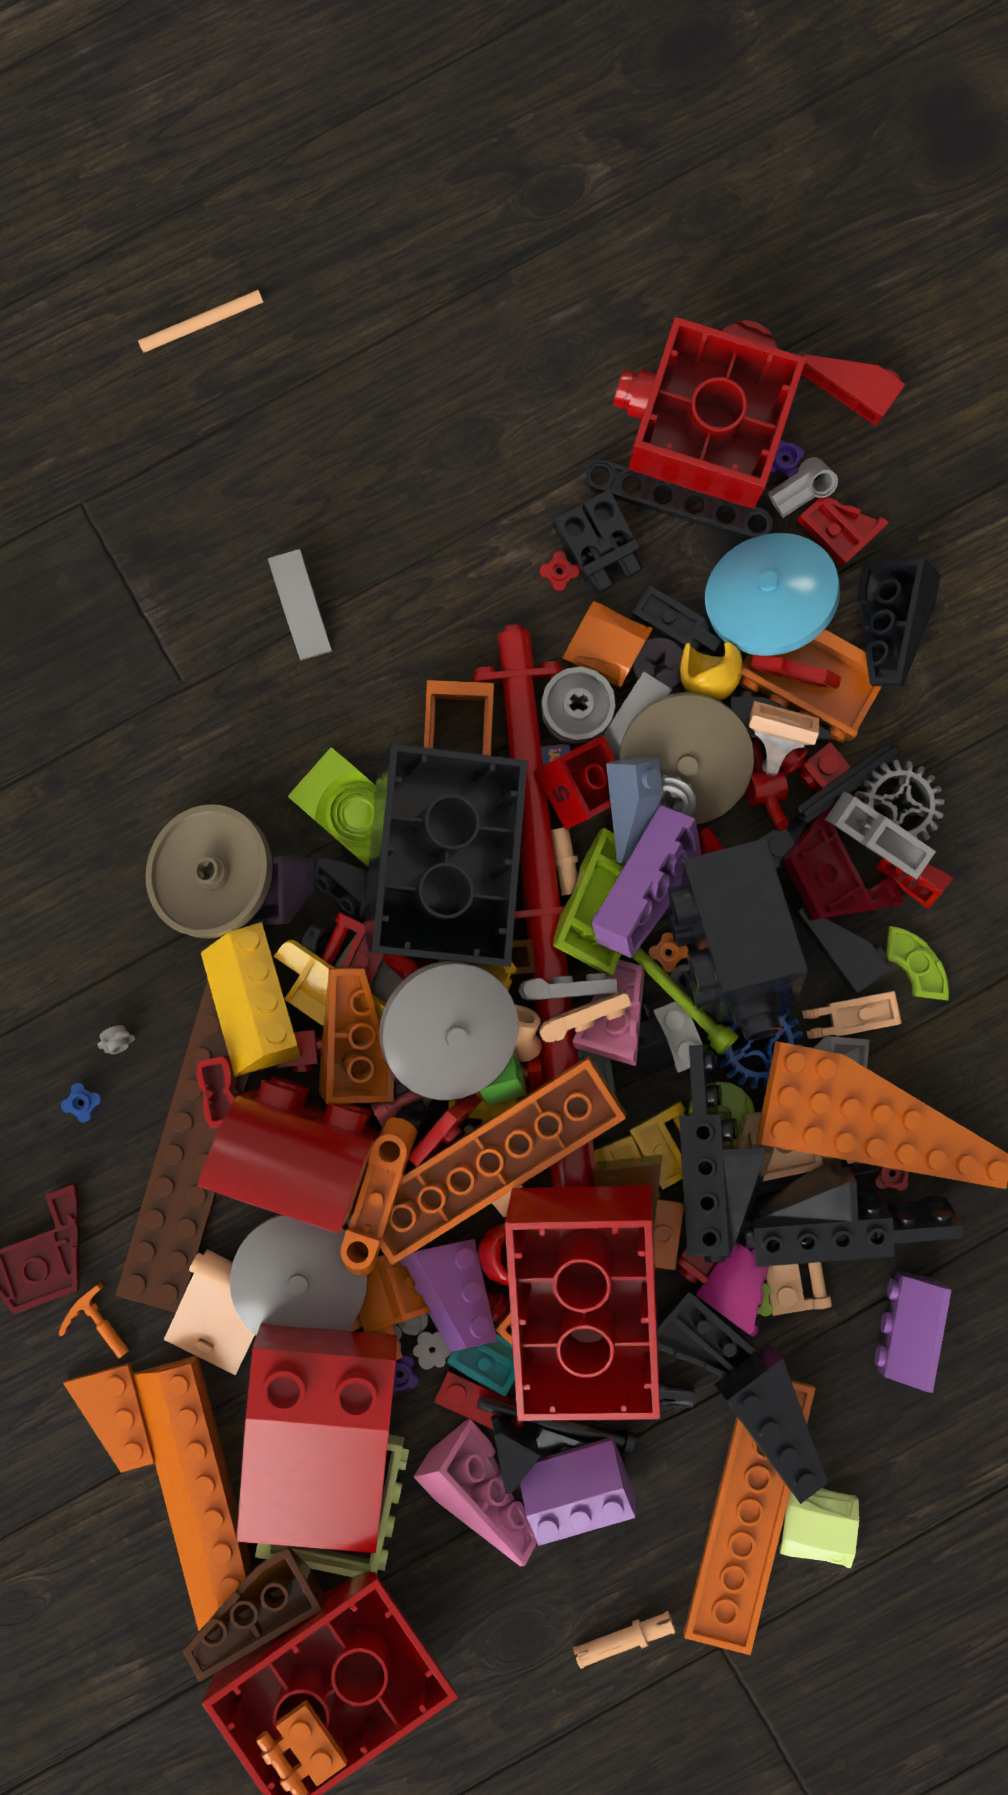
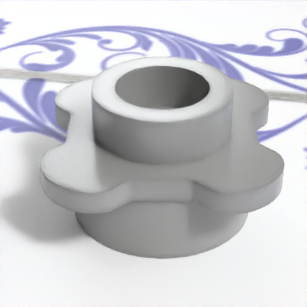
M113 1026L100 1034L101 1042L98 1043V1048L103 1049L105 1053L117 1054L126 1050L129 1047L128 1044L132 1043L135 1038L134 1035L129 1036L125 1026Z

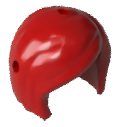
M504 1223L490 1228L482 1236L478 1244L477 1253L481 1270L485 1276L501 1285L509 1286Z

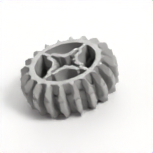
M899 760L892 761L890 769L886 763H882L880 765L881 771L878 773L873 770L870 772L872 776L870 781L864 780L863 784L860 785L866 792L857 791L854 793V796L872 809H874V805L882 809L886 817L898 826L903 823L906 815L921 816L916 826L907 832L917 839L919 837L923 841L928 840L930 836L926 829L936 831L939 827L932 819L943 818V813L935 810V807L944 805V800L935 799L934 794L942 791L941 787H930L929 784L935 779L933 775L925 779L922 778L925 771L924 767H918L913 773L911 761L905 762L902 769ZM899 779L898 786L894 787L892 795L875 794L878 787L884 781ZM909 783L919 792L922 803H918L912 798ZM900 798V804L908 809L897 812V806L892 805L891 802Z

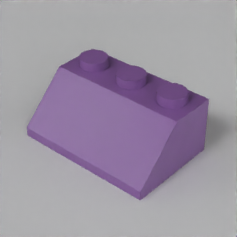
M901 1271L895 1272V1278L889 1280L887 1287V1298L890 1299L889 1310L883 1313L881 1320V1332H884L882 1346H877L875 1352V1365L878 1366L877 1370L884 1377L933 1393L952 1291L936 1278Z
M613 1437L539 1458L520 1482L526 1517L538 1546L635 1518L636 1493Z

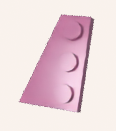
M619 960L614 974L610 977L606 975V979H617V990L626 991L632 1005L625 1008L627 1013L611 1020H607L606 1016L593 1020L595 1024L593 1027L576 1032L572 1041L576 1049L636 1066L645 976L641 965ZM610 994L594 995L592 1001L598 1000Z

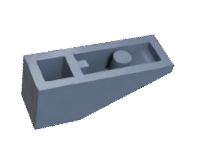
M627 757L606 763L618 863L629 860L658 810L663 793L659 758Z

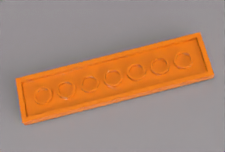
M791 1380L807 1424L816 1388L810 1384ZM737 1416L683 1634L684 1638L751 1655L791 1491Z

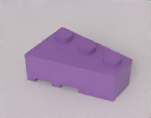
M475 1239L415 1251L400 1260L402 1266H406L415 1282L414 1288L418 1295H422L431 1311L429 1315L450 1352L497 1341Z

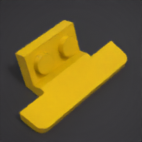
M288 940L273 956L300 975L285 997V1000L324 1026L329 968L334 967L297 941ZM372 994L380 1022L386 1003Z

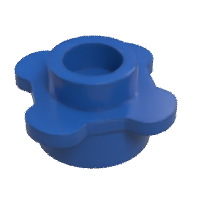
M75 1083L71 1086L69 1097L62 1101L61 1109L65 1113L70 1112L74 1114L79 1122L84 1123L91 1119V1113L101 1103V1097L98 1093L85 1089L84 1084ZM80 1099L84 1101L83 1106L78 1104Z

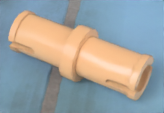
M564 827L551 830L561 896L573 893L578 880L576 862H579L578 856H574L570 829L565 830Z

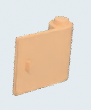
M207 1249L204 1255L198 1252L190 1266L189 1271L194 1274L164 1340L236 1375L255 1335L241 1321L232 1302L230 1272L233 1262Z

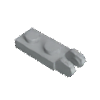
M606 973L586 975V981L573 982V976L553 977V984H548L542 978L530 979L529 981L526 980V982L523 981L518 990L521 998H524V1000L528 999V1001L530 999H554L618 992L617 979H606Z

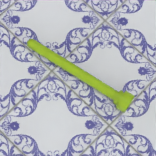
M641 947L638 948L632 958L709 1034L707 1038L711 1041L710 1046L719 1055L724 1053L739 1036L729 1026L717 1025L703 1009L696 1011L691 997Z

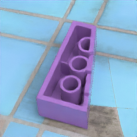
M659 806L602 907L593 918L592 925L597 943L630 958L633 957L670 906L668 887L682 884L683 860L702 855L695 818L665 806Z

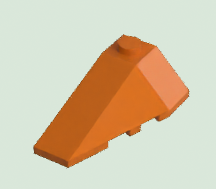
M329 968L319 1094L326 1104L328 1102L338 1104L393 1102L394 1081L391 1078V1070L381 1050L380 1022L364 968Z

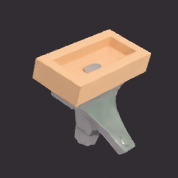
M754 701L750 712L749 727L755 731V735L763 741L766 748L767 757L763 760V771L768 775L776 776L784 758L790 751L796 748H804V745H815L819 734V718Z

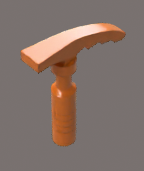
M100 1282L73 1305L62 1322L59 1335L63 1336L69 1330L68 1326L74 1321L73 1318L80 1314L79 1310H84L85 1314L91 1316L97 1324L96 1329L119 1359L129 1349L117 1332H115L109 1321L102 1318L97 1311L99 1308L96 1303H92L94 1296L104 1287Z

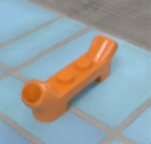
M387 1119L370 1152L367 1171L340 1251L343 1267L355 1275H368L375 1269L382 1240L410 1151L417 1136L414 1125L405 1119Z

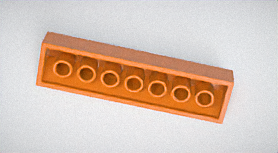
M193 1356L134 1372L132 1376L198 1631H200L254 1568L247 1542H237L239 1511L199 1357Z

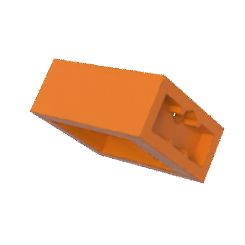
M427 680L424 747L434 749L436 699L485 701L482 755L491 756L494 683Z

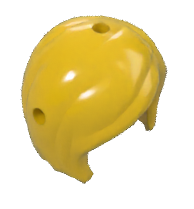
M725 642V656L717 657L702 654L693 649L690 643H687L680 664L681 682L686 692L708 695L720 701L730 696L738 686L742 675V655L738 647L730 642Z

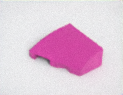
M739 1243V1248L730 1257H725V1261L716 1264L708 1276L709 1281L706 1285H702L696 1295L746 1333L755 1337L758 1332V1327L755 1326L758 1305L763 1303L764 1293L762 1286L767 1278L769 1266L756 1267L751 1250L747 1249L742 1243Z

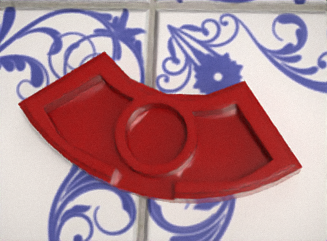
M753 655L751 663L753 668L774 676H783L800 683L830 689L839 688L842 678L828 669L803 665L783 657Z

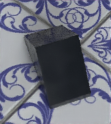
M494 1415L491 1416L505 1494H508L515 1490L541 1455L535 1436L501 1416Z

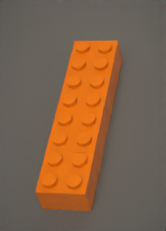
M587 1056L462 1135L449 1146L447 1145L418 1167L413 1166L403 1173L380 1247L391 1265H394L507 1194L512 1188L518 1187L626 1119L625 1110L591 1057Z

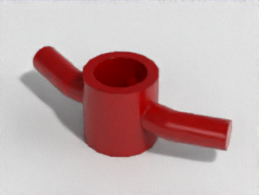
M760 740L752 741L754 773H752L749 785L745 791L747 801L751 806L765 804L767 812L776 828L784 830L788 827L789 821L781 810L779 802H785L788 796L786 776L781 769H779L776 776L768 775L763 771L764 757Z

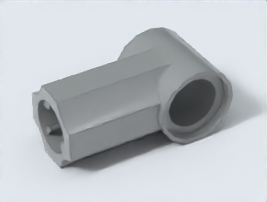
M811 457L800 465L798 473L769 491L768 496L780 516L784 518L815 497L825 498L831 495L837 487L838 478L820 458Z

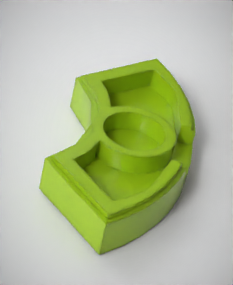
M888 926L885 954L889 959L888 961L896 963L906 971L912 983L913 996L948 1000L947 975L941 961L933 950L917 935L898 927Z

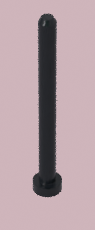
M485 1396L478 1398L477 1407L480 1410L517 1420V1405ZM573 1420L523 1421L593 1441L613 1437L616 1446L620 1448V1453L628 1456L632 1454L635 1446L636 1434L629 1430H625L623 1434Z

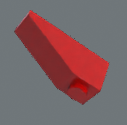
M804 355L806 360L801 375L874 426L878 425L906 385L901 381L897 373L890 369H883L878 365Z

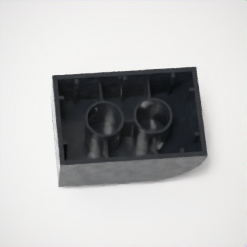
M394 743L389 745L378 760L366 888L365 935L367 948L370 953L511 967L528 761Z

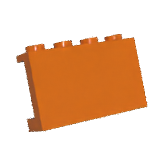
M824 630L818 637L801 648L788 653L770 656L783 657L803 665L828 669L842 677L840 687L837 689L804 684L783 676L778 677L762 672L751 665L753 654L746 656L742 663V675L739 683L743 689L756 693L759 691L768 696L769 700L784 708L819 718V725L831 732L832 739L842 743L844 740L850 742L856 737L859 726L882 687L871 686L869 683L866 652L827 630Z

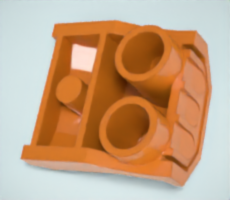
M593 601L562 660L574 667H585L595 670L605 677L610 684L621 688L653 628L632 621L610 608Z

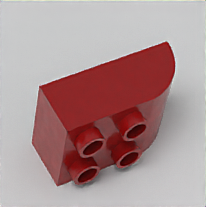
M271 1076L270 1081L262 1080L259 1088L257 1087L238 1095L234 1099L214 1139L197 1186L339 1234L354 1212L369 1164L367 1162L374 1142L378 1139L381 1129L369 1125L373 1110L359 1103L338 1104L328 1102L326 1110L305 1104L310 1090L309 1087L291 1080Z
M652 1185L512 1188L505 1220L517 1421L660 1419Z
M370 1571L358 1574L324 1593L326 1598L322 1611L214 1673L201 1704L263 1795H292L290 1791L286 1792L279 1783L281 1777L272 1764L267 1765L262 1758V1750L257 1744L256 1738L264 1731H268L274 1741L282 1736L276 1728L277 1721L305 1700L309 1702L347 1758L345 1767L318 1786L315 1785L309 1775L301 1780L308 1790L306 1795H322L458 1698L456 1689L375 1572ZM291 1748L283 1753L292 1768L300 1763Z

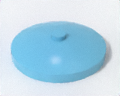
M788 533L760 535L735 546L716 564L710 574L705 590L706 611L717 635L724 642H730L737 646L742 652L760 656L788 653L814 640L831 622L840 599L838 573L828 553L810 539Z

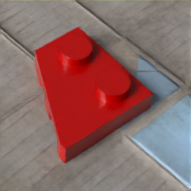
M829 497L816 500L796 520L841 567L847 564L889 523L881 517L875 520L860 514V509L850 505H841L837 500Z

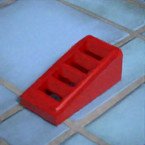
M884 858L875 868L885 877L892 876L898 887L927 909L932 906L954 879L947 873L929 864L926 865L917 880L901 869L891 865Z

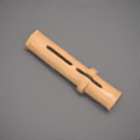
M669 1611L642 1622L639 1619L632 1621V1626L582 1645L574 1646V1654L578 1656L576 1660L580 1669L637 1646L641 1648L648 1647V1642L676 1633Z

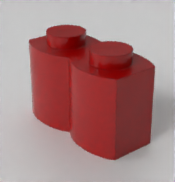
M229 1055L198 1061L196 1068L198 1085L205 1094L203 1113L211 1129L221 1126L232 1102L240 1095L235 1088L237 1077L234 1076Z

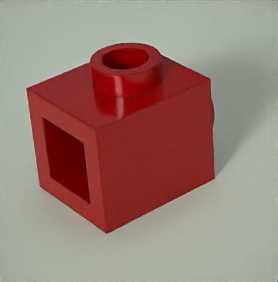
M318 1029L295 1031L294 1035L301 1058L278 1064L277 1068L293 1066V1072L313 1071V1064L320 1063L322 1036H318Z

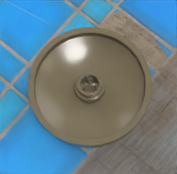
M675 693L661 697L648 704L630 722L624 733L619 752V760L627 757L659 758L661 777L664 774L672 778L680 776L683 782L686 784L690 783L692 791L696 795V806L690 817L695 818L696 825L714 820L730 810L746 791L754 767L752 741L740 717L720 700L699 693ZM666 791L664 798L661 800H667L672 809L676 798H673L671 793Z
M201 805L180 813L158 834L148 856L146 888L154 910L174 930L197 938H217L224 936L230 931L240 929L254 917L268 894L273 869L269 844L265 835L253 820L232 808L222 805Z

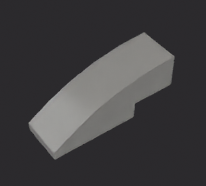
M298 549L268 558L300 660L332 652L301 550Z
M646 672L642 673L603 734L616 760H619L621 742L632 719L648 704L669 695L672 691L671 688Z
M845 791L825 818L829 823L916 880L936 852L893 821Z

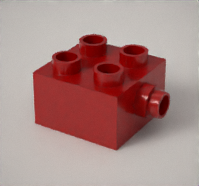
M675 317L657 373L640 369L639 374H637L633 370L624 369L619 381L613 405L621 409H628V416L642 420L633 446L628 470L754 509L765 489L806 358Z

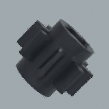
M412 1102L410 1108L402 1106V1109L394 1117L405 1119L414 1125L417 1131L413 1144L414 1147H417L419 1140L422 1141L436 1124L435 1119L432 1117L433 1111L426 1110V1105Z

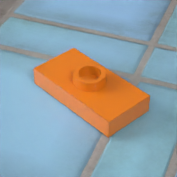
M657 1199L654 1227L656 1268L675 1270L684 1211L683 1203L680 1201Z

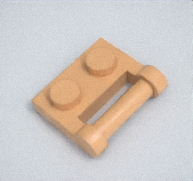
M821 1262L808 1263L813 1296L805 1298L798 1264L769 1266L765 1281L771 1288L769 1303L773 1307L771 1313L773 1316L811 1309H825L832 1306L831 1296L826 1293Z

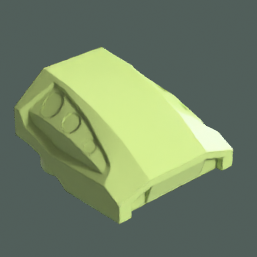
M821 1488L800 1504L790 1492L784 1518L782 1542L779 1545L780 1554L822 1560L851 1568L856 1554L859 1527L858 1498L855 1495Z

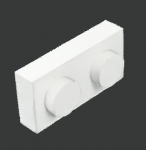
M674 1001L653 1011L667 1037L675 1061L674 1066L679 1073L690 1068L689 1046L703 1044L692 1017Z

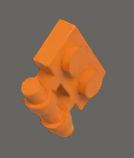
M307 1700L277 1721L276 1728L282 1735L274 1741L268 1731H264L256 1738V1742L262 1750V1758L267 1765L272 1764L281 1777L279 1783L286 1792L290 1791L292 1795H306L308 1793L307 1788L301 1781L307 1775L318 1786L347 1764L346 1756ZM289 1748H291L300 1761L293 1768L283 1755Z

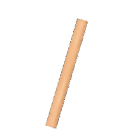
M259 290L253 291L138 340L143 353L261 304L263 303Z

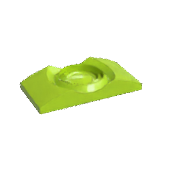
M331 747L288 797L369 867L376 786Z
M602 828L580 865L578 880L573 893L560 914L553 946L594 969L606 973L610 977L614 974L621 953L597 943L592 922L596 912L602 907L627 861L623 863L617 862L614 833L606 828Z

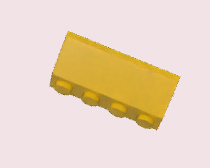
M262 922L226 933L202 951L201 956L234 1076L237 1077L301 1058Z

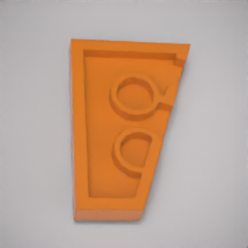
M131 1362L71 1378L63 1382L121 1473L151 1465L155 1462L132 1376Z

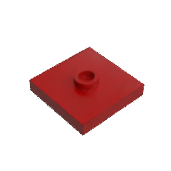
M474 1093L466 1096L447 1110L412 1151L408 1159L418 1167L445 1144L449 1146L462 1132L460 1126L483 1100Z

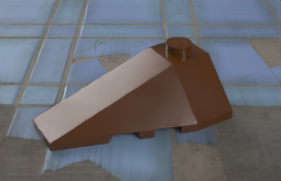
M287 1547L259 1563L185 1646L183 1653L199 1682L322 1611L326 1596L310 1567L290 1547Z

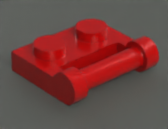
M339 912L335 919L337 925L321 959L332 966L349 929L358 932L341 968H364L369 986H371L386 954L370 953L366 944L365 924Z

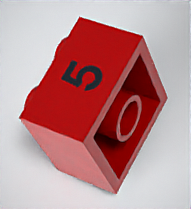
M604 735L535 770L565 830L611 807L606 763L616 761V758Z

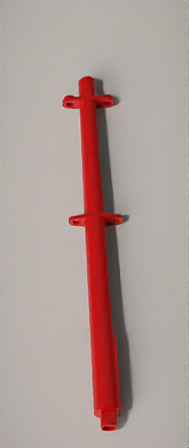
M509 625L503 628L504 632L498 634L501 671L495 672V667L492 666L480 667L475 669L476 675L472 677L473 682L503 683L509 755L511 759L528 761L519 859L524 911H515V919H525L527 939H532L536 973H531V979L542 978L548 984H553V977L569 976L566 953L553 946L558 920L565 906H560L547 794L535 773L536 769L543 766L533 681L552 679L554 675L563 671L564 668L560 667V662L558 661L544 662L540 664V668H534L530 631L523 630V625ZM571 997L533 1000L534 1012L540 1018V1025L545 1020L549 1021V1018L573 1009ZM539 1025L537 1036L542 1046L540 1060L543 1084L579 1062L578 1049L572 1043L576 1035L574 1028L567 1030L564 1039L549 1043L540 1037ZM593 1139L550 1166L552 1187L595 1186L593 1170L596 1164Z

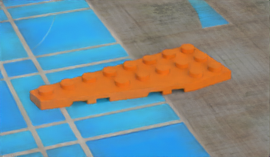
M775 1041L756 1143L996 1188H1007L1008 1153L843 1054Z

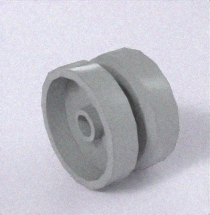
M567 668L554 675L545 687L541 703L542 720L549 734L561 743H570L572 746L584 745L602 736L610 725L616 706L614 691L605 677L589 668ZM574 703H580L582 704L584 711L582 712L580 709H576L575 711H573L571 709L572 705Z

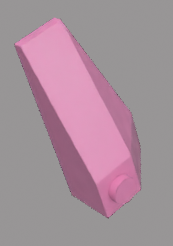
M471 1419L465 1420L428 1452L414 1478L441 1506L520 1567L525 1566L537 1544L526 1517L525 1509L521 1502L515 1500L512 1493L505 1494L501 1470L493 1456L496 1454V1451L490 1440Z

